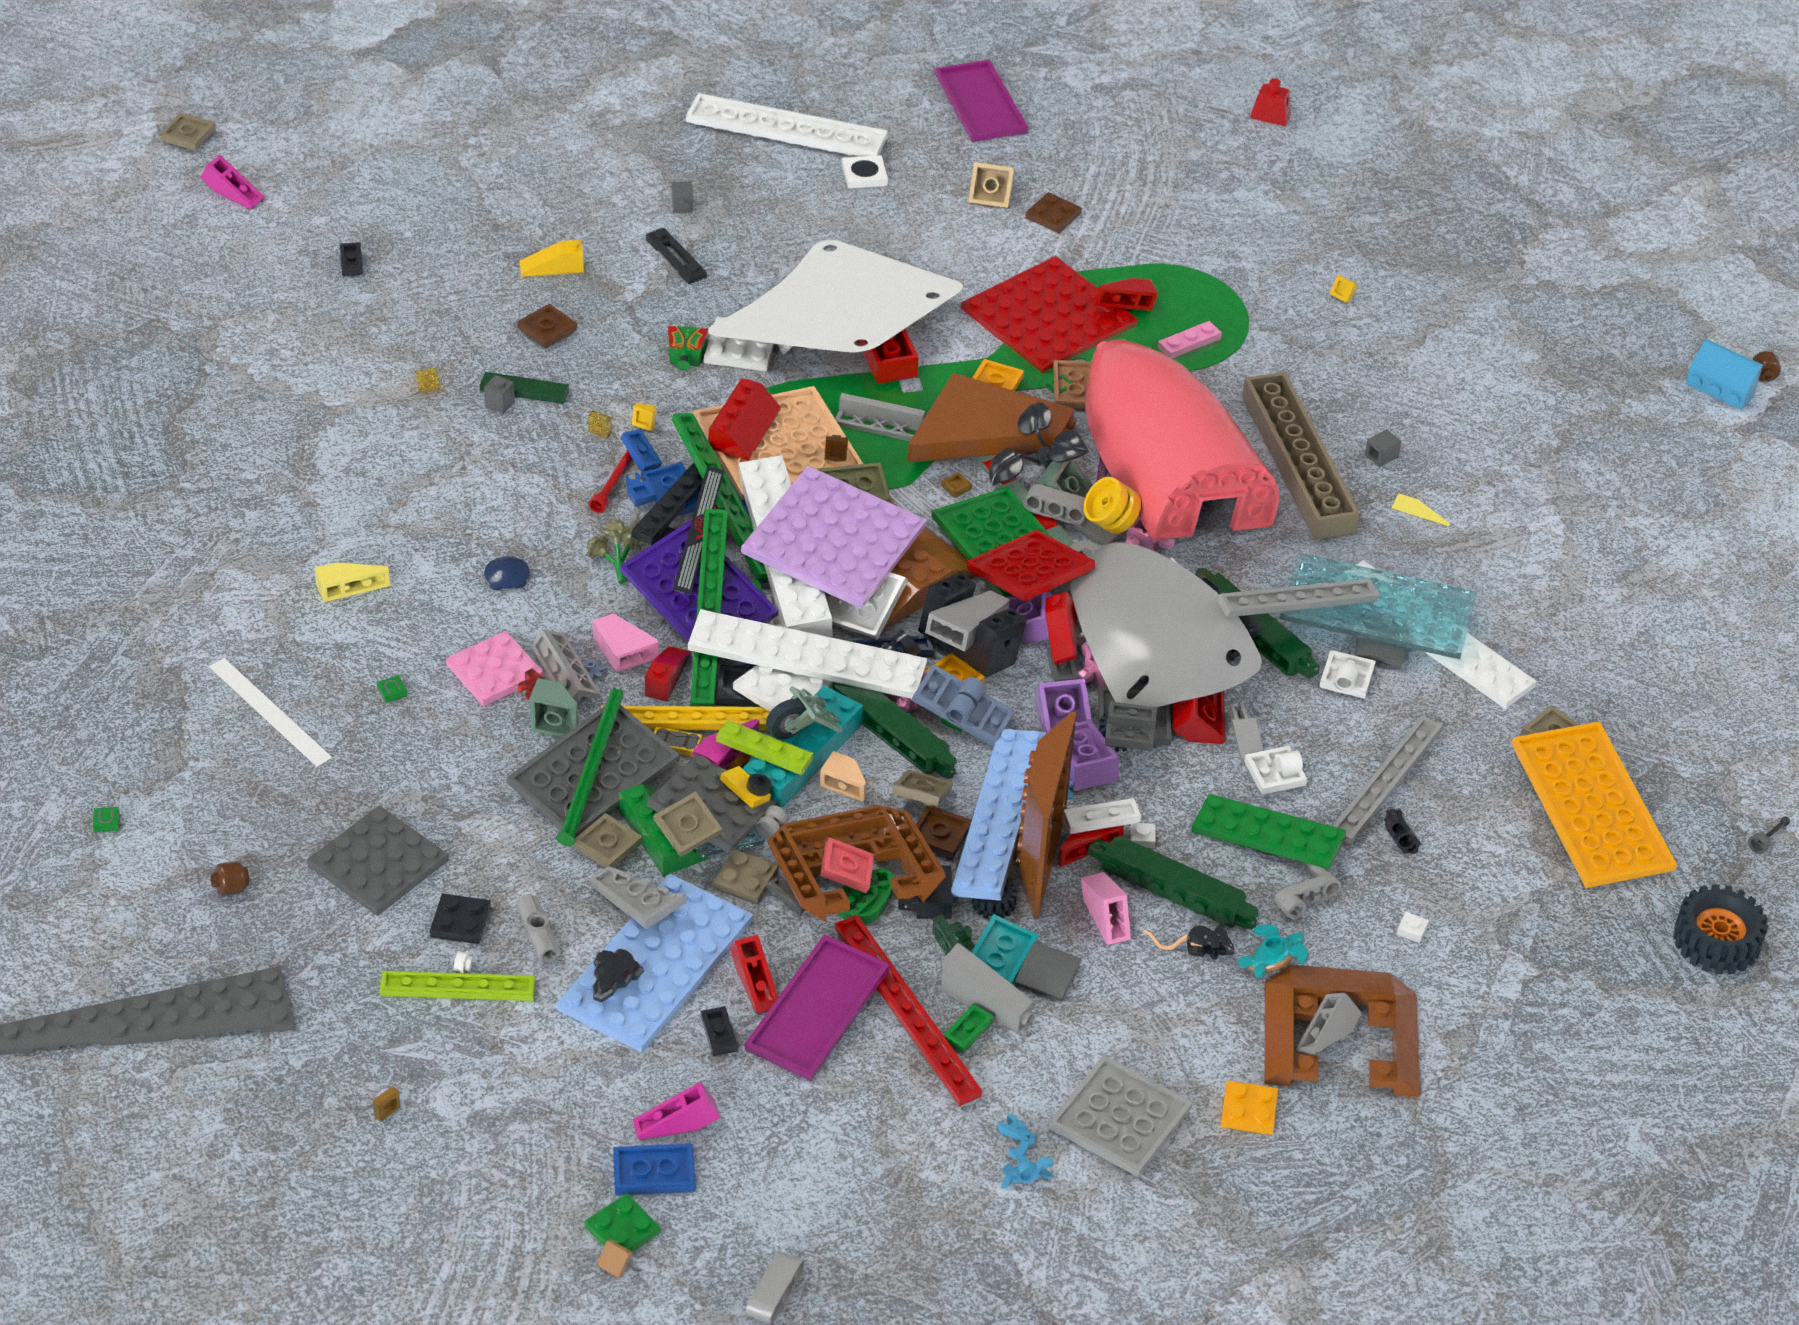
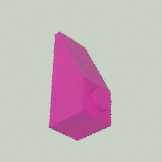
M221 155L206 165L200 177L214 192L249 209H252L265 198Z
M757 719L740 724L759 732V720ZM717 733L708 736L702 743H698L693 750L694 757L699 754L723 769L741 753L739 750L716 742Z
M699 1082L634 1118L633 1123L639 1140L697 1131L721 1117L716 1100L702 1082Z

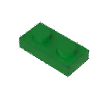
M972 1004L943 1036L951 1047L964 1054L994 1022V1015Z

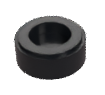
M763 774L750 775L746 784L747 790L757 796L768 795L772 786L771 780Z

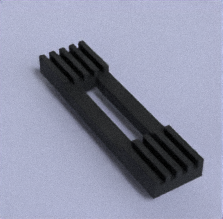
M664 227L646 234V241L676 268L678 274L689 285L691 282L695 283L699 279L707 278V271ZM667 246H671L688 264L683 265L667 249Z

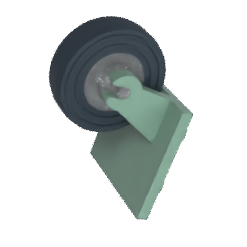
M793 686L789 689L793 696L789 700L775 706L766 719L767 729L777 739L791 738L815 721L839 733L843 731V728L838 723L839 718L826 708L827 703L823 698L818 695L814 697L806 689L800 690Z

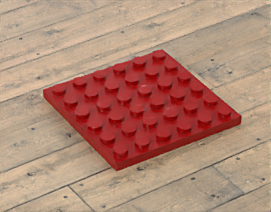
M1057 256L961 302L960 308L1041 373L1053 368L1054 360L1069 361V359L1099 343L1136 326L1138 321L1137 318L1124 308L1094 306L1093 303L1098 288Z

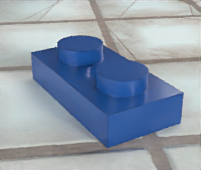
M641 429L622 434L620 439L641 472L657 469L661 466L662 461Z

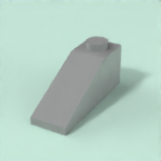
M1346 993L1326 994L1295 1050L1296 1053H1318L1352 1032L1362 1013Z

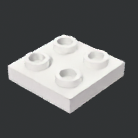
M1330 650L1320 681V688L1365 699L1376 661Z
M1290 746L1245 755L1244 762L1261 795L1306 786L1307 778L1302 770L1301 755L1297 750L1292 751Z

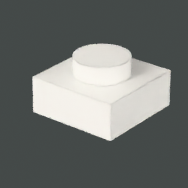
M1131 824L1130 840L1146 848H1155V824Z
M1405 912L1396 935L1420 943L1428 927L1429 920Z

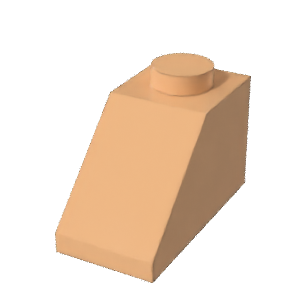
M833 751L821 768L820 786L864 802L866 799V781L856 760Z

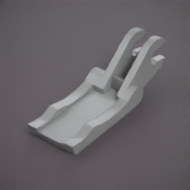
M1239 703L1238 715L1234 705L1229 704L1228 715L1231 727L1235 734L1241 763H1245L1246 754L1263 751L1256 718H1248L1243 703Z

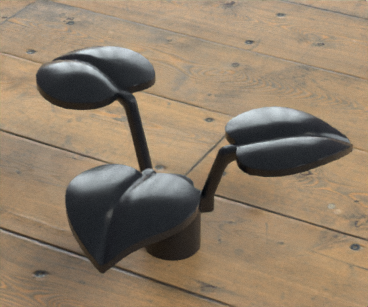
M1037 402L1030 405L1020 415L1018 428L1025 435L1036 433L1043 446L1038 450V459L1022 453L1015 454L1012 449L1003 450L991 462L989 468L990 482L994 486L1017 477L1024 466L1021 458L1032 461L1038 466L1043 464L1047 469L1051 462L1070 461L1089 453V450L1084 444L1082 437L1074 430H1067L1058 434L1054 444L1048 447L1039 430L1047 429L1050 426L1052 414L1045 404Z

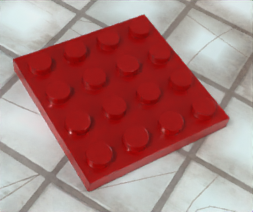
M1038 530L966 561L967 570L1023 601H1029L1035 596L1049 592L1051 589L1061 584H1066L1070 580L1083 576L1095 569V560Z

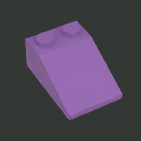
M1050 591L1035 596L1029 601H1023L1016 596L1008 598L1010 599L1009 608L1016 610L1027 619L1021 642L1036 643L1049 639L1045 604L1046 598L1052 596Z
M1085 679L1039 683L1034 693L1042 730L1046 734L1047 729L1054 728L1072 711L1077 712L1076 723L1087 720L1092 721Z
M1091 720L1078 722L1075 726L1070 781L1073 782L1072 789L1074 791L1106 785L1118 781L1119 756L1111 746L1104 745L1105 738Z

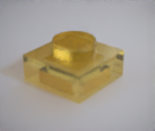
M437 367L415 371L419 393L441 389Z
M592 410L588 415V432L608 439L612 434L611 417Z

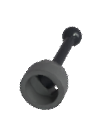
M1784 816L1781 818L1780 823L1766 835L1763 832H1758L1750 837L1748 844L1751 850L1758 854L1766 851L1771 843L1770 837L1783 826L1789 825L1790 819Z

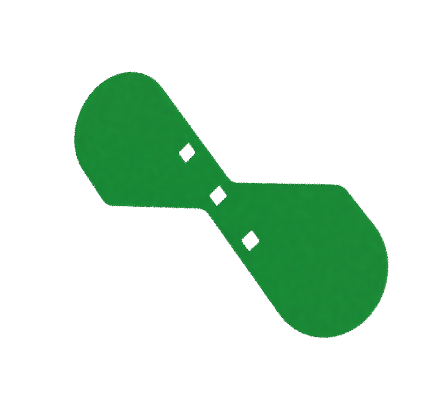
M1163 263L1120 266L1078 272L1097 288L1101 285L1129 278L1150 279L1158 292L1152 311L1124 308L1138 319L1137 325L1106 340V342L1124 339L1162 352L1158 348V341L1210 321L1222 332L1220 340L1172 358L1185 366L1189 371H1194L1226 360L1241 347L1247 337L1249 315L1243 301L1228 285L1205 272L1186 266ZM1003 343L992 355L986 358L918 366V377L914 378L920 379L923 387L922 391L904 393L899 380L877 384L872 372L794 380L776 384L766 389L773 395L814 386L834 418H836L839 411V398L842 393L924 410L926 417L951 375L955 373L973 378L984 359L1024 370L1023 379L1015 391L1047 388L1046 382L1053 379V368L1041 373L1008 345ZM1097 345L1069 360L1084 359L1087 362H1092ZM842 416V420L849 421L853 419L849 416ZM868 420L863 422L866 425L874 424L873 421ZM892 425L883 426L885 429L889 430L895 428ZM840 427L845 436L848 437L850 444L863 464L881 462L888 489L902 488L912 484L935 461L908 462L907 453L910 441ZM909 429L905 433L914 435L916 431Z

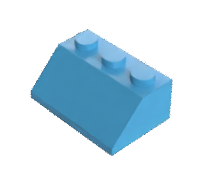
M1705 339L1689 368L1686 384L1743 410L1754 398L1763 365Z

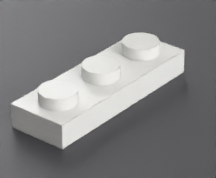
M1134 798L1064 809L1063 813L1070 834L1139 823L1141 821V814Z

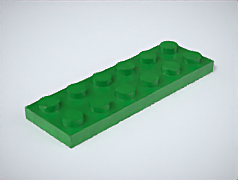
M1212 794L1207 796L1192 824V833L1330 869L1346 838L1345 829Z

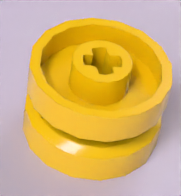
M1104 477L1098 480L1090 488L1084 501V514L1086 518L1111 534H1120L1129 529L1134 524L1141 509L1139 494L1113 477Z

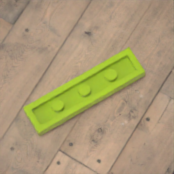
M730 720L726 721L716 735V742L799 775L804 773L813 760V753Z

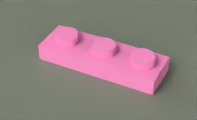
M1208 321L1158 341V348L1168 357L1175 358L1220 340L1222 332Z

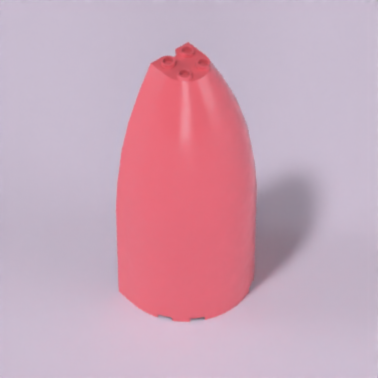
M1124 339L1099 343L1092 358L1086 387L1085 410L1088 427L1098 453L1110 475L1139 494L1141 509L1138 518L1152 540L1193 536L1203 501L1237 497L1229 525L1232 531L1272 527L1279 505V489L1274 477L1227 409L1211 390L1185 366L1162 352Z

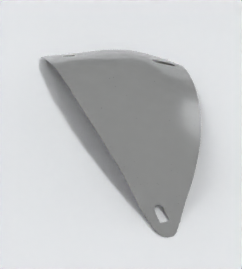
M1078 541L1070 546V548L1078 552L1085 548L1094 552L1087 557L1095 560V569L1083 576L1070 580L1069 583L1075 610L1085 639L1115 702L1160 707L1227 690L1249 679L1260 670L1262 664L1261 656L1238 616L1226 617L1217 602L1219 594L1183 566L1157 552L1130 543L1116 542L1097 545L1088 541ZM1235 649L1240 653L1241 661L1237 666L1228 664L1226 654L1229 650ZM1143 675H1147L1149 677L1148 684L1133 699H1128V690Z

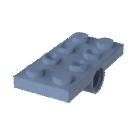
M934 664L911 699L913 702L994 747L995 742L1015 711L985 694V686L979 679L967 677L962 681Z

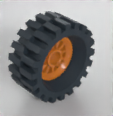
M1712 884L1710 890H1708L1706 885L1701 886L1699 892L1694 889L1689 893V897L1686 896L1683 899L1673 933V939H1676L1675 946L1677 949L1682 948L1680 954L1684 959L1687 957L1691 958L1690 964L1696 966L1698 963L1703 965L1701 969L1708 972L1709 968L1715 969V974L1722 975L1723 970H1727L1728 975L1735 974L1738 968L1740 972H1743L1747 969L1748 965L1752 966L1755 963L1756 958L1758 959L1765 939L1768 919L1767 915H1762L1763 907L1761 905L1755 906L1756 899L1752 896L1748 899L1745 898L1744 891L1739 889L1737 893L1733 892L1731 886L1726 885L1724 890L1720 889L1719 884Z

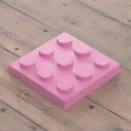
M507 631L446 658V665L482 706L535 683L538 678H544L540 667Z

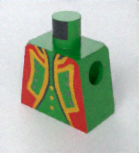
M668 326L670 363L677 365L680 370H687L690 366H699L708 345V328Z

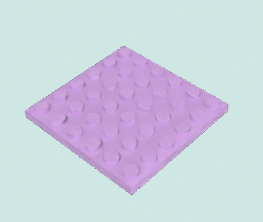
M807 466L741 546V553L863 609L926 527L927 520Z

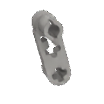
M1310 864L1308 872L1314 878L1281 889L1275 896V903L1288 918L1292 920L1300 918L1305 912L1306 906L1328 899L1340 891L1342 885L1333 873L1328 872L1325 868Z

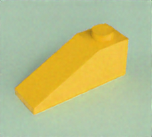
M581 240L560 241L520 260L521 277L584 272Z

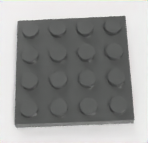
M697 754L648 799L646 806L656 812H660L696 791L722 828V834L708 842L730 853L756 828L757 822L761 817H764L768 807L772 805L777 806L778 801L770 797L768 802L751 808L720 780L721 773L728 770L713 764L707 758Z
M379 805L308 858L307 862L310 868L378 916L448 862L449 855Z

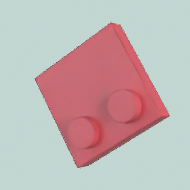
M829 837L825 844L820 876L867 893L871 882L874 854Z

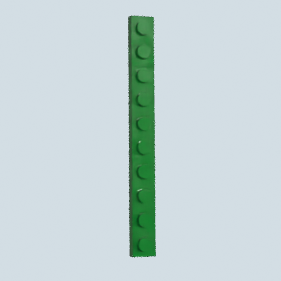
M674 413L671 420L702 478L704 479L707 465L724 470L694 414ZM724 471L716 504L719 510H728L727 525L741 549V546L754 532L751 519ZM744 555L756 579L768 580L764 563Z
M705 509L697 617L700 609L715 613L721 612L728 510ZM694 651L690 706L714 707L717 656Z

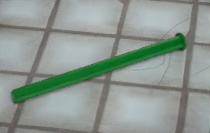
M613 688L610 691L562 831L556 837V840L561 845L573 846L576 842L575 834L623 699V691L621 689Z

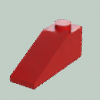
M1129 278L1099 286L1093 304L1094 306L1152 311L1158 292L1150 279Z
M1066 591L1047 597L1045 604V617L1054 664L1075 659L1077 654L1078 616L1074 602Z
M668 646L652 661L645 675V696L667 702L691 655V651Z
M1124 825L1072 833L1059 848L1058 865L1062 867L1089 856V846L1097 839L1111 843L1115 837H1123Z
M759 935L735 940L729 949L737 974L756 1014L769 1011L778 996Z

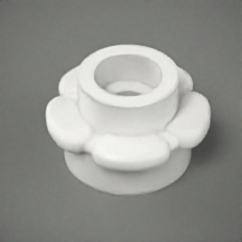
M458 951L454 962V971L464 973V971L470 972L473 957L469 956V951Z

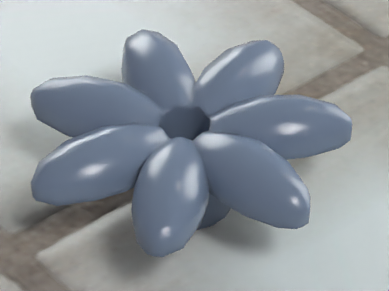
M587 659L585 661L586 666L584 667L591 679H593V676L597 678L603 677L601 672L605 671L607 666H600L601 660L594 662Z

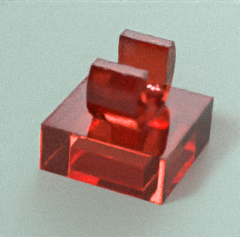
M533 668L524 672L525 681H521L518 684L519 693L527 690L525 692L527 700L530 699L537 679H544Z

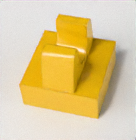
M1337 275L1329 294L1346 303H1350L1356 293L1358 284L1342 275Z
M636 403L633 408L631 425L652 431L655 428L656 406L649 403Z

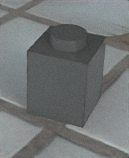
M691 181L671 182L673 213L693 212Z
M495 375L484 386L485 407L504 414L515 402L514 382Z
M1386 429L1367 440L1365 456L1381 467L1399 457L1401 440Z

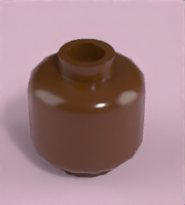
M1763 351L1753 357V361L1763 365L1759 377L1760 381L1769 382L1779 377L1781 366L1776 354Z
M239 861L219 863L215 868V872L210 875L211 885L213 888L216 887L221 895L242 893L245 886L249 885L248 869L246 866L243 867Z

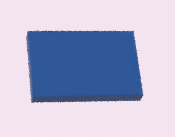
M682 462L640 473L642 482L648 481L655 492V503L686 471V468ZM700 491L678 516L695 511Z
M693 1143L613 1147L615 1196L626 1193L629 1195L695 1192Z

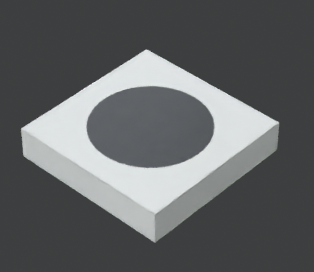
M877 155V157L842 158V167L848 189L888 186V178L882 155Z

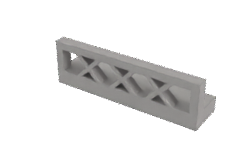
M842 393L839 398V411L835 420L840 427L911 441L914 435L905 433V431L909 429L917 431L925 418V411ZM842 416H849L853 419L849 421L842 420ZM868 420L873 421L874 424L866 425L863 422ZM891 425L895 428L889 430L885 429L883 426Z
M542 629L531 645V648L550 680L561 682L577 704L582 696L598 699L601 693L565 634Z

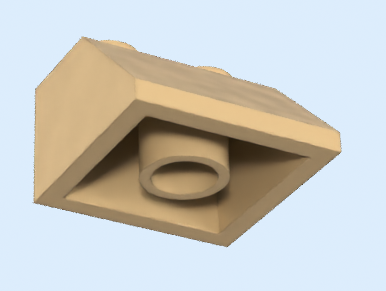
M974 162L968 203L1008 208L1013 191L1015 169L1013 167Z

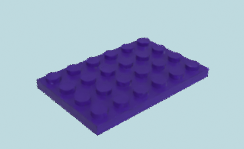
M692 520L620 565V572L687 643L697 619L701 558L691 595L675 591L673 587ZM725 555L720 614L762 623H768L777 617L779 610Z

